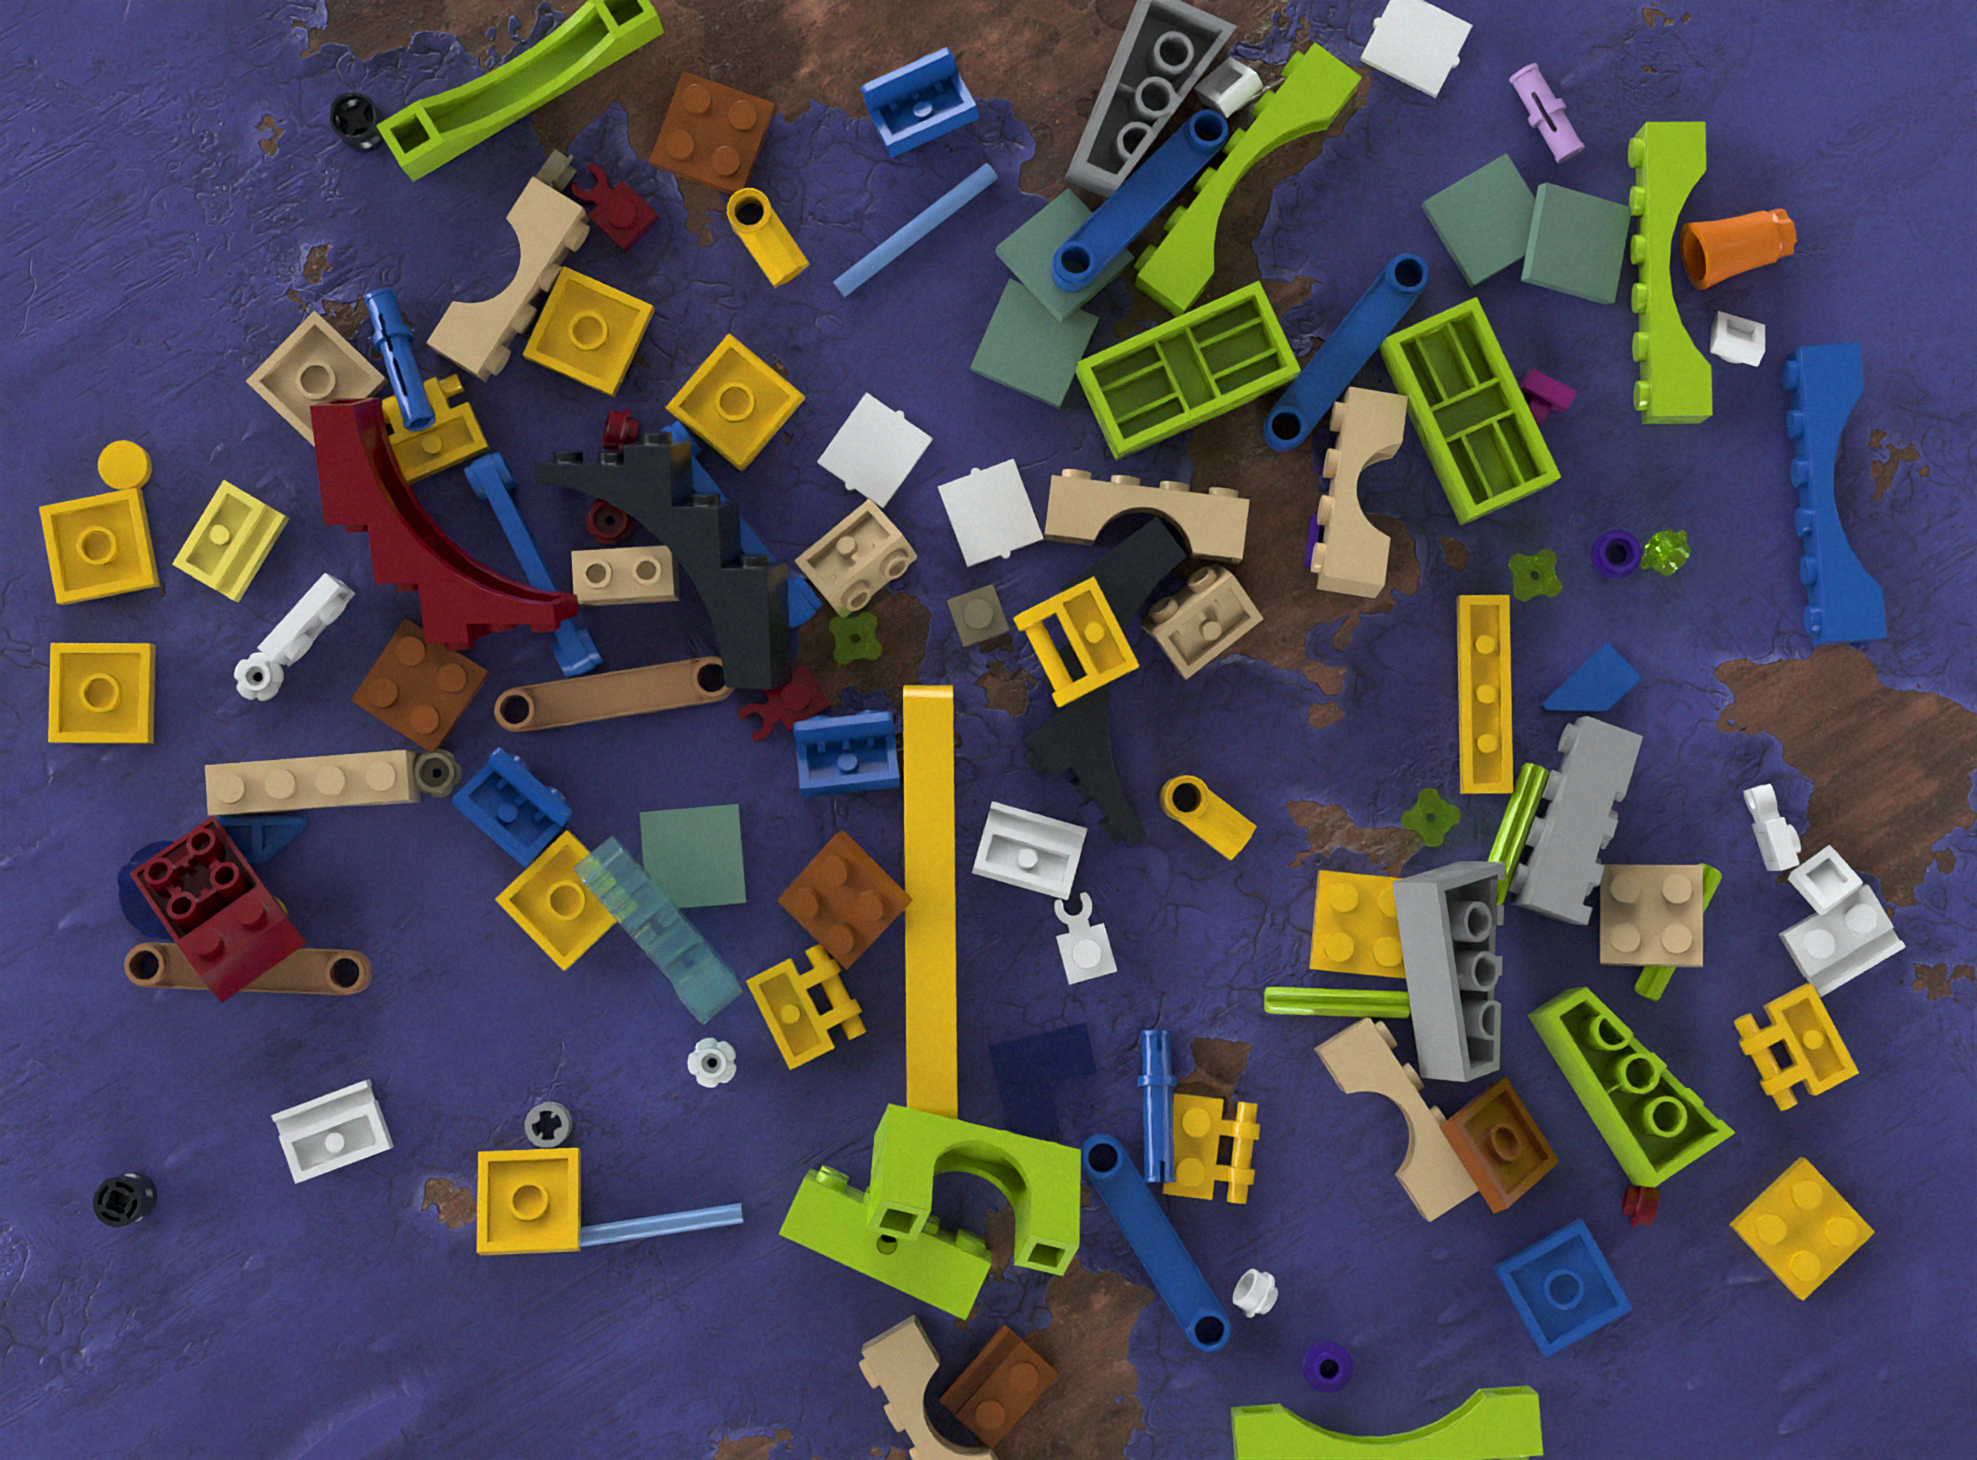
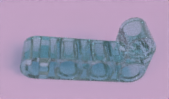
M614 835L610 836L573 867L586 887L672 982L680 1000L703 1025L743 993L739 980L729 965Z

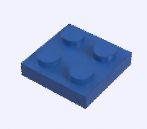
M1580 1218L1493 1266L1544 1358L1551 1356L1633 1310L1585 1222Z

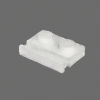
M324 573L257 648L271 661L282 665L286 664L290 667L309 650L313 641L326 626L338 618L356 593L341 580Z
M992 801L972 873L1068 900L1088 828Z
M1861 885L1859 890L1823 916L1815 912L1778 934L1803 977H1806L1810 984H1813L1819 997L1826 995L1906 947L1894 932V926L1869 885Z
M370 1079L271 1115L273 1122H276L279 1130V1139L295 1184L394 1147L378 1100H375Z

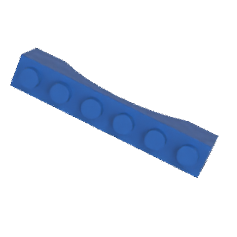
M1860 342L1800 346L1787 355V361H1784L1782 365V384L1786 391H1790L1791 410L1787 412L1786 430L1789 439H1794L1796 458L1791 462L1790 476L1793 487L1799 489L1800 507L1795 512V529L1797 535L1803 537L1805 555L1801 557L1799 562V575L1802 585L1807 586L1809 605L1805 606L1803 614L1804 628L1808 635H1812L1813 646L1877 641L1887 638L1883 589L1864 569L1849 546L1839 521L1834 496V462L1839 438L1852 408L1864 392Z

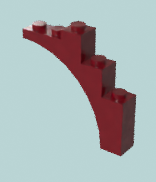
M337 398L310 406L324 525H345V531L349 533L368 531L374 583L395 584V590L402 592L419 590L425 643H445L446 650H465L475 647V640L493 632L515 629L517 624L530 625L532 632H550L560 629L561 622L579 614L577 594L544 591L507 579L474 560L444 534L423 509L401 472L388 438L380 398Z

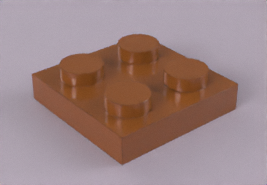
M683 71L649 160L650 165L733 195L736 191L748 186L776 110L775 103Z
M405 618L351 698V701L430 753H435L437 749L442 748L491 672L457 650H446L445 643H425L423 628Z
M841 830L832 837L777 901L848 970L910 905L913 899L845 831Z
M1507 1077L1491 1083L1439 1127L1494 1214L1508 1209L1560 1162Z

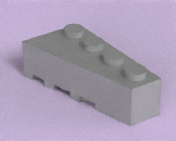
M1138 0L1064 180L1109 199L1128 176L1237 26L1180 0Z
M1589 716L1577 718L1574 725L1570 723L1566 725L1558 745V751L1564 753L1558 771L1551 770L1542 794V798L1547 799L1541 818L1534 817L1525 844L1531 846L1525 864H1517L1508 888L1510 892L1514 893L1511 901L1512 905L1564 924L1588 925L1592 908L1583 905L1585 896L1591 893L1593 887H1598L1605 866L1601 865V859L1597 858L1599 848L1605 849L1609 841L1614 837L1618 823V812L1611 809L1613 801L1621 802L1626 796L1643 736Z
M1459 861L1392 882L1421 1078L1467 1082L1500 1069L1501 1003L1494 1000V986L1497 983L1498 977L1502 976V956H1495L1496 925H1503L1504 905H1496L1497 880H1505V862Z

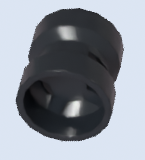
M355 91L347 92L337 97L331 104L328 114L329 123L337 136L351 150L360 153L372 152L385 141L376 125L386 119L368 96Z
M129 1172L111 1177L102 1182L96 1189L92 1202L98 1219L108 1226L117 1228L130 1225L149 1216L156 1206L158 1197L156 1187L150 1178L142 1173Z

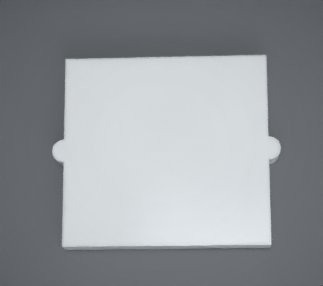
M1390 0L1382 17L1376 18L1373 22L1375 31L1360 61L1436 98L1450 69L1458 66L1460 59L1457 55L1473 25L1424 0Z
M866 392L817 463L845 482V487L848 491L855 489L884 509L930 445L933 438L904 419L903 411L894 412Z
M1014 459L981 471L978 468H973L971 475L938 486L967 568L998 556L1007 559L1010 557V552L1044 539Z

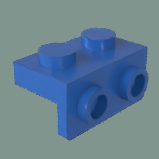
M949 48L941 49L893 72L879 76L860 88L869 117L891 158L980 118L977 105L958 73L954 56Z
M866 710L854 716L836 718L814 716L806 721L793 723L802 798L901 787L896 736L891 712L880 713L875 710Z
M497 747L491 753L488 763L453 797L451 803L524 868H527L561 834L572 815V810L568 807L566 798L557 789L551 786L545 787L531 775V770L524 760L512 753L508 755L500 747Z

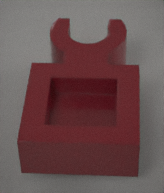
M591 163L587 168L593 177L597 179L596 187L590 191H585L577 183L573 182L570 188L580 202L597 206L588 215L590 220L626 253L659 220V217L623 181L611 190L604 171L599 166Z
M804 663L791 671L790 681L772 690L763 689L770 700L764 705L758 703L748 704L738 712V716L741 720L748 718L752 714H759L763 717L764 725L762 729L751 735L754 742H760L772 734L775 724L782 720L790 732L793 730V723L806 721L830 708L831 705L809 668Z

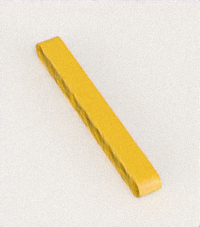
M904 685L905 892L913 899L905 909L907 1107L958 1119L953 685Z

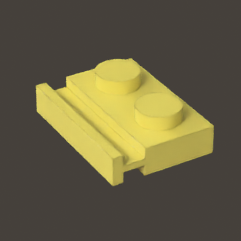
M223 480L172 565L239 603L290 518Z

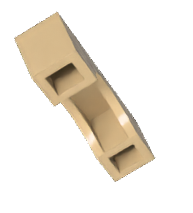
M535 177L531 178L506 217L518 236L521 249L520 265L515 278L502 293L490 300L479 303L453 301L427 341V344L436 353L485 383L491 373L496 376L505 367L511 354V350L507 349L517 332L524 334L531 326L537 314V309L534 306L544 291L547 293L552 291L563 268L560 266L570 249L575 252L581 247L590 229L586 225L589 217L582 206Z
M1349 387L1342 401L1334 402L1329 431L1337 432L1335 449L1328 448L1323 468V477L1331 479L1329 495H1322L1317 514V524L1325 526L1323 542L1315 543L1311 560V572L1318 573L1316 589L1376 598L1385 586L1390 537L1377 530L1364 516L1357 498V482L1359 474L1365 468L1376 462L1393 458L1401 446L1408 396Z
M1063 469L1062 476L1052 475L1044 540L1093 546L1101 531L1112 521L1129 514L1145 513L1164 519L1179 532L1185 542L1189 558L1239 564L1243 559L1250 499L1238 498L1239 491L1211 487L1209 488V494L1189 492L1190 485L1173 481L1160 482V488L1140 486L1141 479L1124 475L1111 476V482L1091 480L1092 473L1076 469Z
M409 750L205 765L208 816L233 817L272 814L281 811L310 808L421 802L420 791L417 789V782L414 777L415 761L418 758V753Z
M1362 1017L1314 1049L1341 1091L1347 1094L1363 1091L1377 1092L1390 1098L1399 1107L1407 1122L1409 1146L1406 1157L1395 1175L1421 1216L1431 1222L1479 1190L1439 1128L1447 1121L1436 1105L1430 1109L1427 1107L1418 1093L1425 1088L1421 1079L1409 1063L1401 1067L1391 1050L1397 1046V1043L1382 1021L1374 1024L1371 1018Z
M916 1314L863 1344L862 1354L865 1359L859 1361L860 1368L870 1386L874 1389L880 1385L890 1403L886 1404L884 1409L895 1430L899 1433L905 1429L915 1447L909 1450L912 1460H998L994 1451L987 1445L972 1447L954 1443L941 1435L931 1423L925 1409L924 1392L931 1376L939 1367L940 1356Z

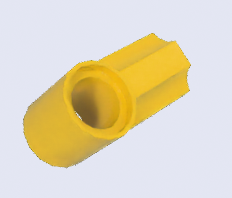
M743 188L736 191L730 197L727 204V216L732 229L741 238L774 288L786 284L810 265L772 209L768 198L761 191L754 188ZM747 204H756L764 210L762 219L754 225H744L737 220L739 210Z
M1183 775L1169 779L1162 786L1159 793L1161 809L1168 817L1178 820L1229 861L1243 849L1257 828L1256 825L1210 791L1206 784L1195 776ZM1180 784L1190 786L1196 795V803L1188 812L1178 810L1172 800L1173 792Z

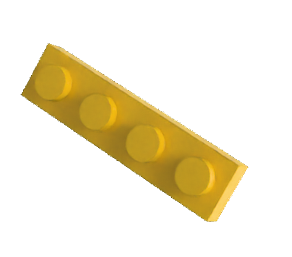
M1460 595L1457 597L1460 794L1513 793L1509 595Z

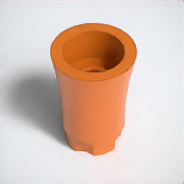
M1782 208L1769 212L1760 210L1742 216L1715 221L1685 223L1681 228L1679 236L1680 255L1684 270L1690 282L1698 290H1705L1727 278L1748 270L1775 263L1778 258L1793 254L1794 245L1797 242L1794 222L1788 217L1786 210Z

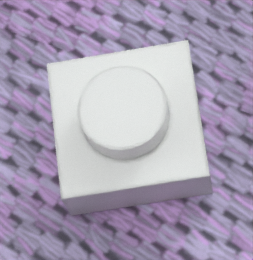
M1229 57L1198 83L1194 90L1202 103L1228 118L1233 112L1244 107L1249 99L1264 86L1255 71Z
M1718 311L1711 325L1710 353L1719 355L1722 359L1731 363L1743 362L1758 367L1765 353V325Z
M1830 845L1793 870L1788 878L1820 916H1823L1851 896L1863 884V881Z

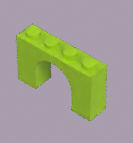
M888 1104L874 1135L866 1231L916 1242L931 1212L933 1177L951 1171L967 1172L988 1180L998 1187L1009 1200L1015 1215L1014 1265L1063 1276L1079 1248L1080 1149L1014 1134L1005 1130L968 1123L960 1119L943 1117L910 1107Z

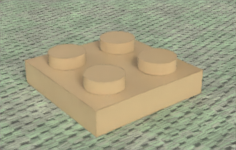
M313 311L246 380L264 400L314 447L311 405L337 398H374L389 382L316 311Z
M1601 864L1605 867L1600 881V965L1703 967V865Z

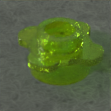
M1671 528L1656 533L1644 548L1645 555L1641 559L1640 566L1644 570L1653 567L1662 576H1668L1677 571L1685 563L1691 552V547L1686 543L1688 533L1684 530L1675 533Z
M1542 549L1537 555L1531 556L1517 553L1510 558L1508 568L1512 572L1513 595L1517 600L1527 602L1535 596L1544 594L1547 597H1554L1559 594L1562 583L1556 578L1554 565L1557 562V556L1553 551ZM1532 571L1539 573L1537 580L1531 578L1530 574Z
M863 612L859 617L845 619L842 616L832 619L829 624V631L835 636L836 649L833 652V656L838 663L848 665L853 659L867 658L868 660H875L880 656L882 646L876 641L874 630L878 622L872 613ZM853 634H858L860 636V641L858 643H853L851 641V636Z
M1425 788L1419 792L1418 801L1413 808L1402 813L1401 823L1405 829L1414 830L1421 835L1426 846L1437 847L1443 843V835L1451 826L1459 823L1461 813L1457 806L1449 805L1446 801L1439 798L1438 792L1435 789ZM1428 813L1435 815L1434 822L1427 821L1426 816Z

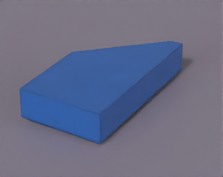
M1606 642L1539 706L1543 711L1604 713L1642 677Z
M309 816L216 817L251 866H267L309 824Z

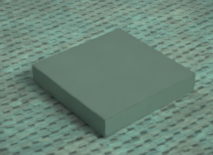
M1506 153L1422 203L1421 208L1472 289L1525 257L1536 199Z
M1548 182L1538 185L1521 281L1604 305L1615 303L1631 217V207Z
M1070 188L1065 190L1001 242L995 251V254L1060 323L1065 321L1129 268L1135 259L1125 249L1090 285L1081 291L1071 293L1057 287L1050 272L1053 256L1058 248L1093 214ZM1068 260L1062 263L1063 267L1070 273L1078 274L1085 271L1084 267L1077 261Z
M1009 278L970 366V371L1060 409L1075 376L1077 362L1082 360L1099 317L1078 309L1060 323L1025 285Z
M740 804L639 812L647 911L748 903Z

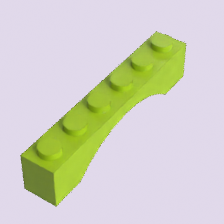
M587 0L560 27L510 62L460 87L420 99L376 126L401 168L415 182L663 34L664 30L659 16L649 0Z
M1314 42L1305 55L1300 51L1293 55L1281 73V76L1286 80L1276 94L1270 89L1264 93L1251 112L1257 119L1247 132L1240 127L1236 130L1222 150L1228 156L1217 171L1211 166L1207 168L1193 188V191L1198 194L1188 209L1180 205L1174 211L1163 228L1169 233L1158 248L1151 243L1134 265V268L1139 271L1135 287L1175 317L1188 313L1211 282L1214 274V241L1217 222L1223 205L1239 180L1256 162L1277 147L1303 135L1326 130L1355 93L1362 77Z
M1646 122L1635 134V138L1630 139L1628 146L1629 167L1636 168V186L1631 187L1629 195L1631 216H1637V235L1632 236L1630 244L1631 263L1638 265V283H1634L1631 293L1633 313H1639V332L1634 333L1632 343L1633 359L1635 362H1640V381L1635 382L1633 392L1635 410H1641V424H1700L1713 415L1711 365L1695 347L1681 322L1672 294L1669 267L1671 240L1679 213L1692 188L1707 170L1705 122Z
M1529 1385L1478 1389L1460 1407L1440 1420L1410 1432L1388 1436H1354L1327 1430L1299 1417L1282 1404L1231 1407L1235 1460H1529V1456L1543 1455L1539 1396Z

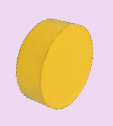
M121 440L109 444L102 451L98 460V470L103 481L117 490L121 491L136 487L140 489L148 482L151 476L152 461L145 449L133 442Z

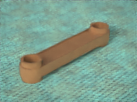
M708 656L511 688L504 691L498 697L495 703L494 714L497 722L504 729L513 733H527L718 702L730 696L735 688L725 687L724 685V687L716 692H707L703 689L701 684L703 672L712 666L723 668L722 658ZM523 697L528 701L530 707L529 714L523 722L512 724L507 717V707L513 699Z
M142 943L132 948L125 958V973L130 981L137 986L145 988L210 990L198 977L176 943ZM299 948L240 991L326 995L357 994L365 990L371 983L373 966L366 955L355 950ZM149 951L156 955L159 962L158 972L152 978L147 977L141 968L142 958ZM346 959L353 960L359 967V978L352 986L344 984L339 977L340 965Z

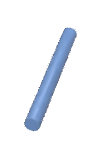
M985 163L834 280L832 283L838 292L845 298L996 181L998 176L988 163Z
M742 1203L584 1226L581 1227V1247L744 1223Z

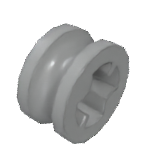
M544 1102L535 1106L527 1114L525 1120V1133L528 1139L534 1145L541 1148H552L563 1143L569 1137L573 1128L569 1110L557 1102ZM543 1111L553 1112L551 1118L558 1115L561 1120V1127L554 1130V1138H545L546 1131L540 1134L537 1131L536 1123L543 1119Z

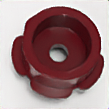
M625 408L624 413L609 410L603 431L602 449L623 450V445L635 443L638 421L630 419L629 409Z
M597 499L591 505L590 512L585 519V525L589 534L595 535L599 543L615 545L619 542V539H626L630 536L634 528V520L631 519L629 514L609 502ZM607 517H614L615 522L613 525L606 524Z
M1627 1185L1623 1196L1621 1214L1629 1216L1631 1227L1635 1228L1637 1224L1652 1226L1658 1208L1660 1188Z

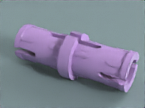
M1537 63L1522 68L1510 77V83L1514 85L1530 113L1528 121L1531 127H1538L1553 152L1556 162L1558 164L1563 163L1580 153L1585 146L1578 138L1564 113L1567 107L1562 98H1555L1540 73Z

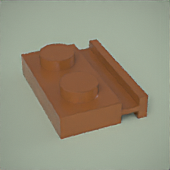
M1004 1322L938 1397V1401L954 1413L957 1419L993 1450L1059 1375V1371Z

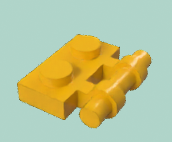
M457 373L442 380L434 377L423 382L430 406H432L436 415L435 423L427 429L416 432L408 431L407 428H404L396 396L392 395L382 400L385 424L391 423L395 432L388 436L401 472L409 485L490 450L472 406L466 402L451 409L448 398L465 391Z
M821 944L805 951L813 969L800 975L793 959L790 958L746 980L790 1070L834 1049L836 1046L827 1029L841 1023L849 1040L867 1032L858 1013L862 1012L856 998L850 999L838 974L842 972L838 961L835 958L831 960L827 950ZM818 983H821L833 1007L831 1011L821 1016L807 990Z
M1806 983L1764 1005L1763 1007L1772 1024L1763 1029H1759L1751 1013L1745 1014L1733 1021L1741 1036L1738 1042L1745 1056H1752L1763 1077L1759 1082L1765 1094L1773 1096L1780 1111L1787 1110L1798 1104L1790 1086L1800 1081H1803L1810 1095L1817 1096L1859 1074L1813 984ZM1780 1040L1793 1064L1784 1069H1780L1769 1048L1770 1045Z
M1173 1093L1174 1177H1176V1182L1162 1183V1194L1212 1200L1214 1180L1229 1182L1227 1202L1246 1204L1248 1186L1254 1184L1255 1169L1251 1168L1253 1142L1254 1140H1259L1261 1124L1256 1123L1258 1104L1238 1101L1236 1120L1222 1119L1224 1100L1221 1098ZM1220 1135L1234 1137L1231 1165L1216 1163Z

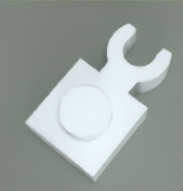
M1771 784L1760 785L1743 791L1746 804L1755 821L1752 827L1767 871H1782L1800 865L1796 854L1801 851L1799 837L1791 824L1787 825L1785 818L1779 816L1777 800Z
M1086 892L1080 893L1082 910L1075 916L1068 915L1064 911L1061 899L1054 902L1056 916L1060 921L1067 924L1069 933L1056 936L1069 985L1117 972L1104 923L1091 927L1089 925L1088 918L1092 912V901Z

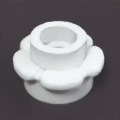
M258 652L251 654L249 659H243L237 664L234 677L238 680L237 690L244 698L249 700L258 698L260 701H266L278 693L284 679V674L279 663L271 661L264 653ZM258 672L263 675L262 680L259 682L254 679V675Z
M706 1038L699 1041L695 1046L696 1050L690 1053L688 1057L689 1072L693 1075L695 1074L697 1082L705 1087H716L720 1082L727 1083L730 1081L737 1068L734 1064L736 1053L733 1047L726 1041L717 1042L715 1038ZM710 1058H715L717 1060V1065L715 1067H710L708 1065V1060Z
M1250 1269L1241 1277L1233 1293V1303L1243 1309L1242 1313L1245 1317L1251 1318L1255 1313L1264 1315L1273 1307L1278 1296V1289L1274 1287V1276L1268 1272L1260 1273L1255 1269Z

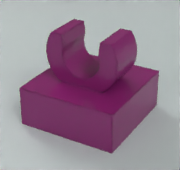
M1535 369L1526 373L1519 385L1522 394L1530 398L1527 405L1537 426L1543 424L1550 409L1559 414L1568 410L1577 391Z

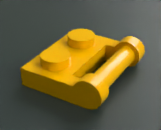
M1095 577L1013 618L1020 632L1025 630L1055 690L1051 695L1058 708L1139 668V664ZM1056 615L1086 674L1085 677L1075 682L1072 681L1043 623L1045 619Z

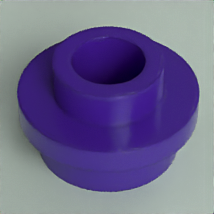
M1614 529L1601 534L1595 540L1591 549V560L1595 569L1601 575L1610 579H1621L1631 575L1641 562L1642 551L1638 540L1624 530ZM1611 546L1621 549L1623 553L1621 563L1616 564L1609 560L1607 552Z
M1323 1341L1313 1345L1306 1352L1302 1363V1370L1305 1379L1315 1390L1323 1393H1334L1343 1389L1349 1383L1353 1374V1362L1344 1347L1335 1342ZM1332 1359L1337 1363L1336 1372L1329 1377L1321 1375L1319 1371L1321 1363L1324 1360Z

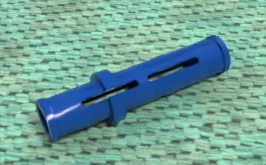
M387 288L377 289L367 294L364 298L365 306L368 308L375 330L372 340L375 349L383 355L403 418L404 428H407L408 431H421L432 426L436 418L434 413H432L422 382V376L412 351L411 343L414 337L410 327L403 323L395 292Z
M1157 1030L1140 1031V1037L1142 1038V1076H1138V1087L1143 1088L1144 1183H1175L1172 1087L1177 1086V1076L1172 1075V1031L1161 1030L1159 1033H1157Z

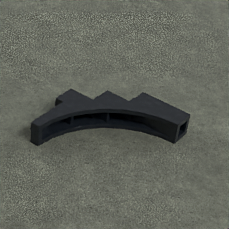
M668 431L642 433V441L623 445L624 450L597 452L598 458H583V450L567 449L553 451V459L534 463L535 482L537 484L572 488L603 499L637 519L668 547L691 577L709 612L721 650L725 687L772 690L791 680L787 562H769V554L765 553L741 554L739 501H721L720 493L717 492L693 493L691 441L672 440V432Z
M1155 517L1062 586L1060 593L1095 577L1125 636L1134 615L1154 588L1181 565L1187 555L1160 519ZM1070 643L1058 651L1073 682L1086 676ZM1046 674L1041 678V681L1052 694L1055 690ZM1109 682L1070 702L1067 708L1026 737L1024 742L1030 749L1024 752L1023 756L1039 777L1048 773L1053 781L1070 769L1075 777L1068 781V783L1085 805L1094 801L1105 817L1099 820L1098 823L1115 845L1123 840L1126 846L1130 848L1147 834L1126 801L1113 765L1107 727Z

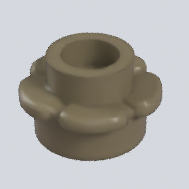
M555 149L535 178L557 192L562 193L577 171L569 165L573 160V155L570 154L566 157Z
M437 749L435 753H422L415 761L414 777L417 782V789L422 793H431V796L435 798H442L451 794L453 786L458 785L462 778L461 766L455 763L454 755L444 749ZM437 768L442 772L439 778L433 776V771Z

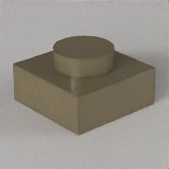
M993 584L947 600V605L963 648L1010 632Z

